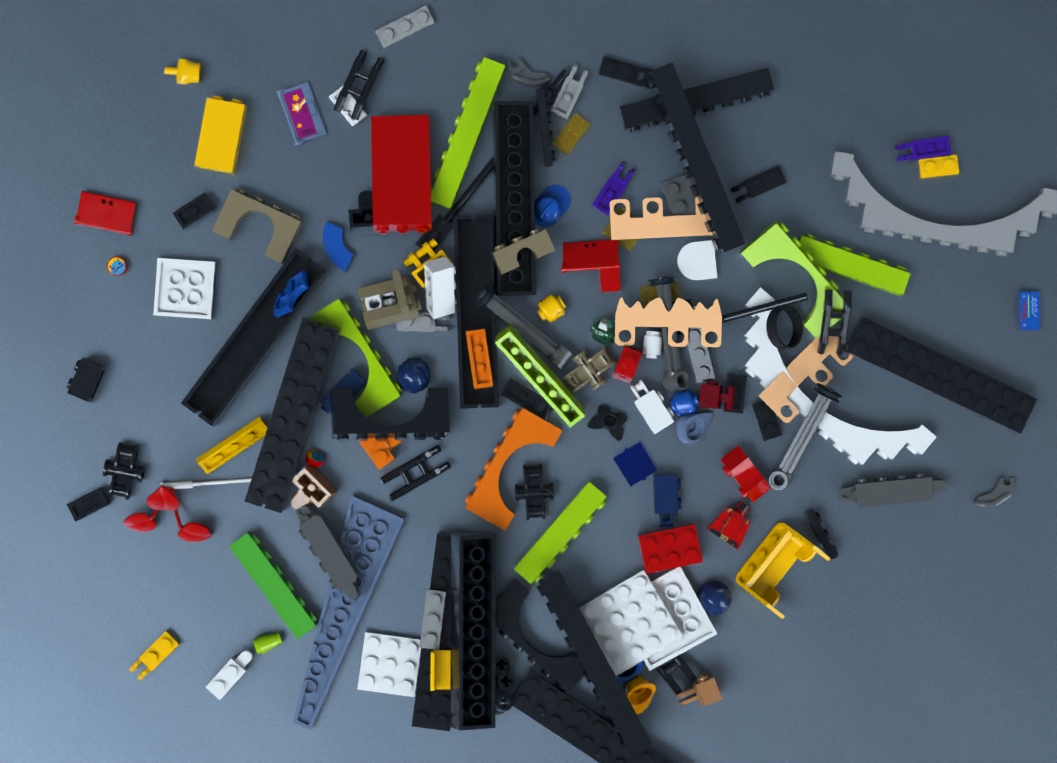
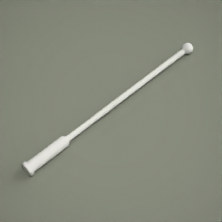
M252 478L193 482L192 480L161 482L160 486L187 489L202 485L251 482Z

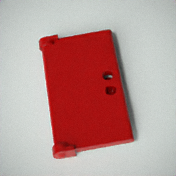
M82 191L74 224L131 236L136 202Z
M608 239L563 243L562 273L610 268L620 269L618 240Z

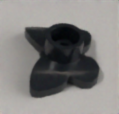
M606 405L599 406L598 415H595L589 421L587 427L590 429L605 428L615 440L621 441L623 436V427L621 425L627 421V416L621 412L612 413Z

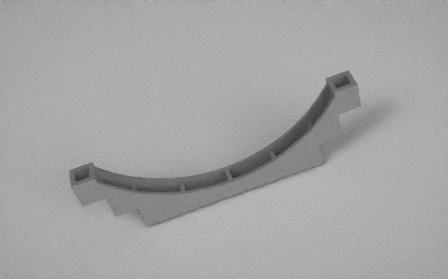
M835 151L832 156L829 176L834 177L833 180L844 182L845 179H848L844 202H848V206L852 207L863 205L859 228H864L863 232L875 233L876 230L881 231L882 235L894 237V234L901 235L902 239L912 240L915 237L920 238V242L924 243L938 241L941 246L950 247L951 244L958 245L959 249L969 250V247L977 248V252L988 253L989 250L995 251V255L1007 256V254H1011L1014 251L1017 232H1019L1018 236L1030 237V235L1036 233L1040 213L1042 217L1053 218V215H1057V190L1042 188L1039 191V195L1026 206L999 220L968 226L942 225L929 222L902 211L883 198L860 172L854 161V154Z

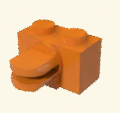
M368 438L367 441H359L379 470L395 460L390 450L402 442L395 440V438H387L385 441Z

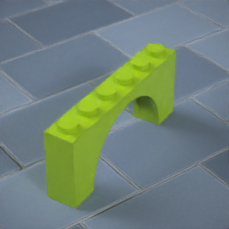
M775 220L741 249V254L753 268L766 260L788 259L800 264L811 274L816 284L817 297L812 311L803 320V323L817 339L821 334L825 290H833L832 311H843L844 295L838 291L839 286L833 279L829 281L825 276L827 273L823 267L815 265L813 262L815 260L808 251L804 252L801 249V242L795 236L792 238L787 233L789 232L788 227L783 222L779 223ZM830 318L829 328L840 319Z
M337 299L309 318L320 321V328L325 323L341 328L340 335L353 340L364 352L369 366V378L364 392L355 403L359 410L368 418L400 398L402 389L396 381L393 383L389 376L392 374L388 367L381 365L379 361L382 359L376 349L372 350L369 346L371 341L367 334L360 332L359 327L361 325L356 317L352 318L348 313L351 309L346 301L341 302L340 299Z

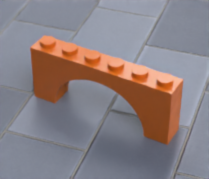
M524 408L521 411L516 410L512 417V420L515 422L512 427L507 426L502 435L505 437L503 443L496 445L493 451L496 454L492 461H487L483 468L486 471L483 478L478 477L474 484L476 487L473 494L469 493L464 502L467 504L466 509L506 531L515 513L504 504L499 492V475L503 464L514 451L522 446L542 443L554 447L563 431Z

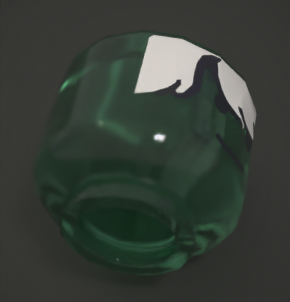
M600 318L598 322H593L590 328V332L593 333L592 339L605 346L610 345V343L614 344L615 323L605 318Z

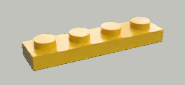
M259 416L196 458L197 463L206 474H209L265 437L268 426Z

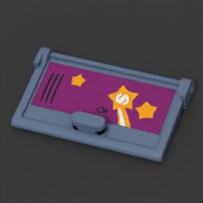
M309 82L276 91L292 132L295 146L327 134Z

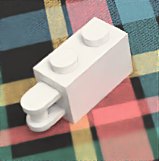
M641 379L638 384L630 386L637 398L634 404L653 434L658 433L674 422L672 418L675 416L669 407L665 408L663 405L664 398L659 391L655 392L653 389L649 392ZM644 389L646 394L640 397L638 392Z
M245 650L237 658L235 656L232 657L206 688L221 700L248 670L246 665L253 658L252 652Z

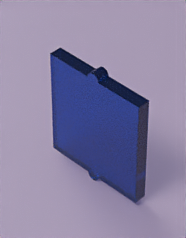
M640 442L629 449L625 448L624 452L613 458L630 487L641 480H646L647 476L657 471Z

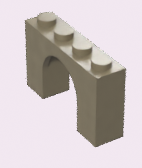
M238 188L236 191L230 190L212 232L232 241L240 221L246 215L253 212L264 213L269 216L274 227L272 239L264 255L284 264L302 225V222L299 221L300 217L291 212L286 215L281 212L282 208L273 204L271 207L264 205L265 201L256 196L251 199L247 197V192Z

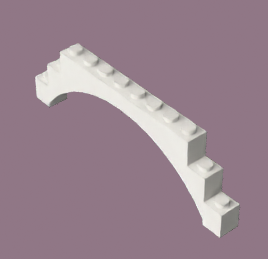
M760 287L744 306L751 308L773 302L775 299ZM772 310L751 315V317L754 318L756 316L758 319L744 334L747 338L745 340L747 344L752 348L758 347L743 365L746 367L745 372L752 378L755 376L761 380L759 384L765 389L783 371L793 381L782 362L778 349L773 346L767 335L766 323L768 315ZM797 387L787 399L798 409V414L800 413L806 418L813 402ZM827 412L817 428L820 430L818 434L825 440L828 438L834 442L832 446L839 452L845 451L849 455L847 458L855 465L857 463L863 465L876 449H878L877 454L884 460L887 458L892 460L905 444L908 445L906 448L914 455L916 453L922 455L936 439V436L921 424L915 429L903 431H876L843 422Z

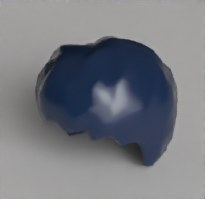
M414 357L408 358L399 365L397 382L404 391L416 394L428 387L430 369L427 362L421 358Z
M717 580L705 582L697 593V598L709 616L717 617L727 612L732 601L731 592L727 585Z

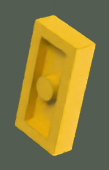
M957 155L918 160L920 179L959 174Z

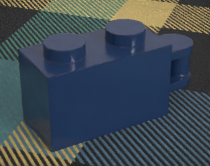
M676 474L653 475L654 514H659L660 527H673V513H678V509H681V497H678L677 490H681V479L677 478ZM663 514H670V519H663Z

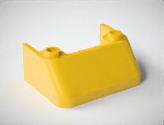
M778 523L737 573L736 582L783 619L785 616L774 608L780 598L779 592L774 589L797 559L807 562L816 553L827 561L830 558L787 524Z

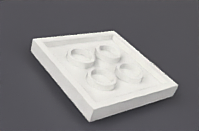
M157 258L153 315L212 320L216 262Z
M365 632L357 689L415 697L421 655V639Z

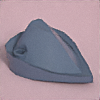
M697 412L682 416L676 424L677 436L680 441L685 444L697 443L704 435L713 413Z

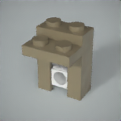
M395 270L392 271V280L357 288L363 308L364 321L368 330L420 317L418 311L422 309L419 298L416 299L414 294L418 292L415 281L411 282L409 275L401 276L400 271ZM374 304H380L377 308H371Z

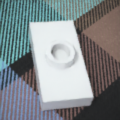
M343 86L329 96L334 104H336ZM348 94L341 113L351 126L354 127L368 115L362 109L358 120L351 118L357 101L352 95Z

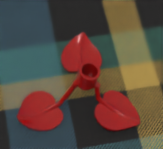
M163 485L149 495L146 500L147 505L154 509L151 516H148L146 513H135L123 521V525L131 530L150 532L156 527V522L153 519L158 510H174L178 528L181 529L177 533L180 539L187 542H201L213 535L206 526L200 523H187L183 526L177 510L180 502L175 496V490L172 487H164Z

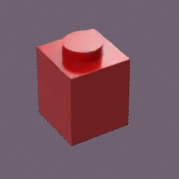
M599 269L601 293L621 291L619 269Z

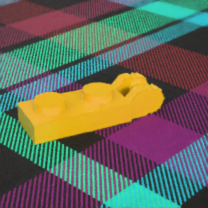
M165 631L129 670L131 672L135 671L143 662L148 668L138 675L137 679L141 681L169 656L180 643L168 631Z

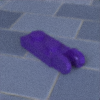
M949 135L910 141V143L895 146V149L899 151L911 148L912 155L897 157L898 162L916 161L952 154Z
M621 162L615 173H612L592 204V207L606 216L610 213V202L620 198L628 186L629 180L635 173V170L631 169L627 173L625 180L619 178L618 175L625 168V163Z

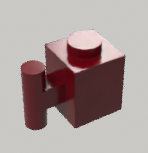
M707 381L706 384H701L699 407L721 409V403L725 402V410H733L735 387H727V393L722 394L723 386H719L716 381Z

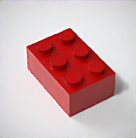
M694 523L637 535L646 574L703 562Z

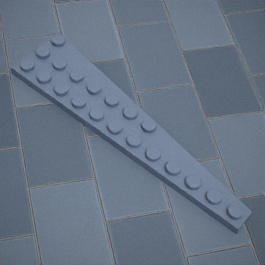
M355 496L351 497L340 544L359 573V578L355 583L361 593L360 597L351 600L344 590L334 589L329 582L293 723L309 730L312 729L405 520Z

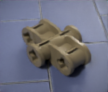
M607 346L590 359L586 354V350L571 359L579 367L561 379L565 380L569 385L572 394L588 382L593 386V391L607 382L606 379H603L601 373L617 363V360H614L607 351Z

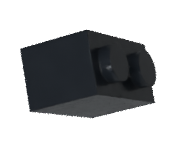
M82 358L81 361L78 360L74 371H76L74 378H70L67 384V393L87 402H92L107 367L87 358Z

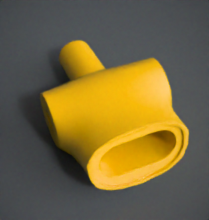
M179 59L177 67L165 66L164 74L176 75L177 84L199 83L201 63L192 62L188 59Z

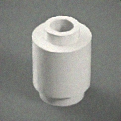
M646 331L642 354H646V358L657 359L658 355L661 356L662 332Z

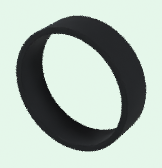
M791 306L773 309L768 315L766 330L773 346L778 349H789L796 347L801 341L803 335L802 319L797 310ZM782 310L789 315L793 325V334L788 345H785L780 340L777 333V318Z

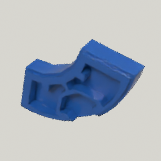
M326 221L323 231L325 251L338 268L347 272L354 254L348 251L344 245V229Z
M303 270L292 277L286 283L288 286L283 293H279L274 306V315L276 317L293 311L297 298L309 289V273Z

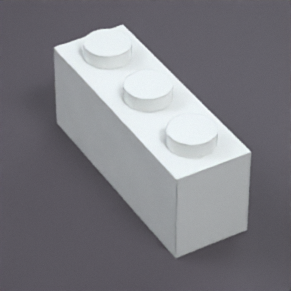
M446 256L424 262L426 309L434 319L455 313L457 301L454 295V290L456 289L454 280L456 270L454 264L450 263Z

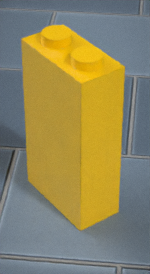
M220 96L207 98L194 166L235 174L247 106L242 104L243 101L231 99V102L224 101V98Z

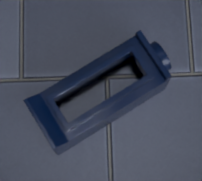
M351 368L350 374L347 373L332 389H352V395L354 396L366 381ZM332 389L323 397L324 401H319L322 404L321 409L328 415L331 413L330 393Z

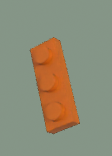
M485 329L466 331L474 389L493 387Z

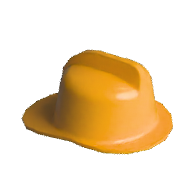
M638 674L625 685V694L636 714L642 713L650 704L656 687Z

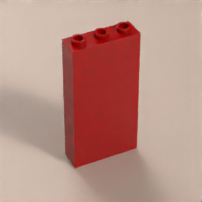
M429 115L371 116L374 232L386 234L389 231L425 233L428 230H432Z

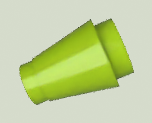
M279 632L256 636L257 638L252 640L257 654H264L282 643Z

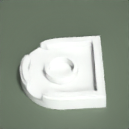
M712 240L692 242L680 250L677 257V266L682 275L695 281L718 278L715 249Z

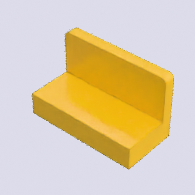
M431 650L430 691H435V689H451V650Z

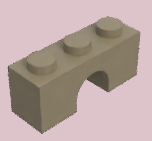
M541 228L530 231L531 236L523 238L521 235L512 239L513 244L506 246L503 243L494 247L495 251L491 254L500 274L520 267L517 261V253L522 248L531 249L536 259L555 251L547 230L541 231Z

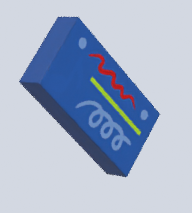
M1039 291L1019 292V330H1040Z

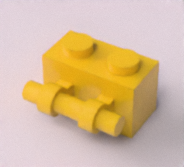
M434 238L428 243L422 244L423 247L415 253H410L409 257L403 261L407 268L413 263L417 268L411 273L422 288L425 287L424 262L421 264L418 259L428 253L430 258L425 262L446 256L449 262L452 263L442 249L436 253L432 250L438 245Z

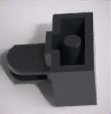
M365 190L358 196L359 209L348 210L351 236L378 234V232L373 230L372 191Z

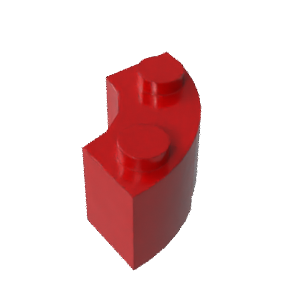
M739 446L720 459L724 465L722 470L728 477L732 476L740 486L738 491L744 498L748 497L754 502L771 489L764 477Z

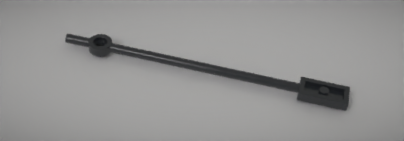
M565 69L561 71L552 84H545L540 88H544V92L550 91L552 93V96L549 97V104L555 102L558 96V87L569 75ZM537 103L533 106V119L538 114ZM494 156L447 215L443 218L439 214L432 222V230L425 232L415 245L421 248L423 247L422 244L428 243L434 238L438 245L432 250L435 251L454 228L450 223L454 216H456L493 170Z

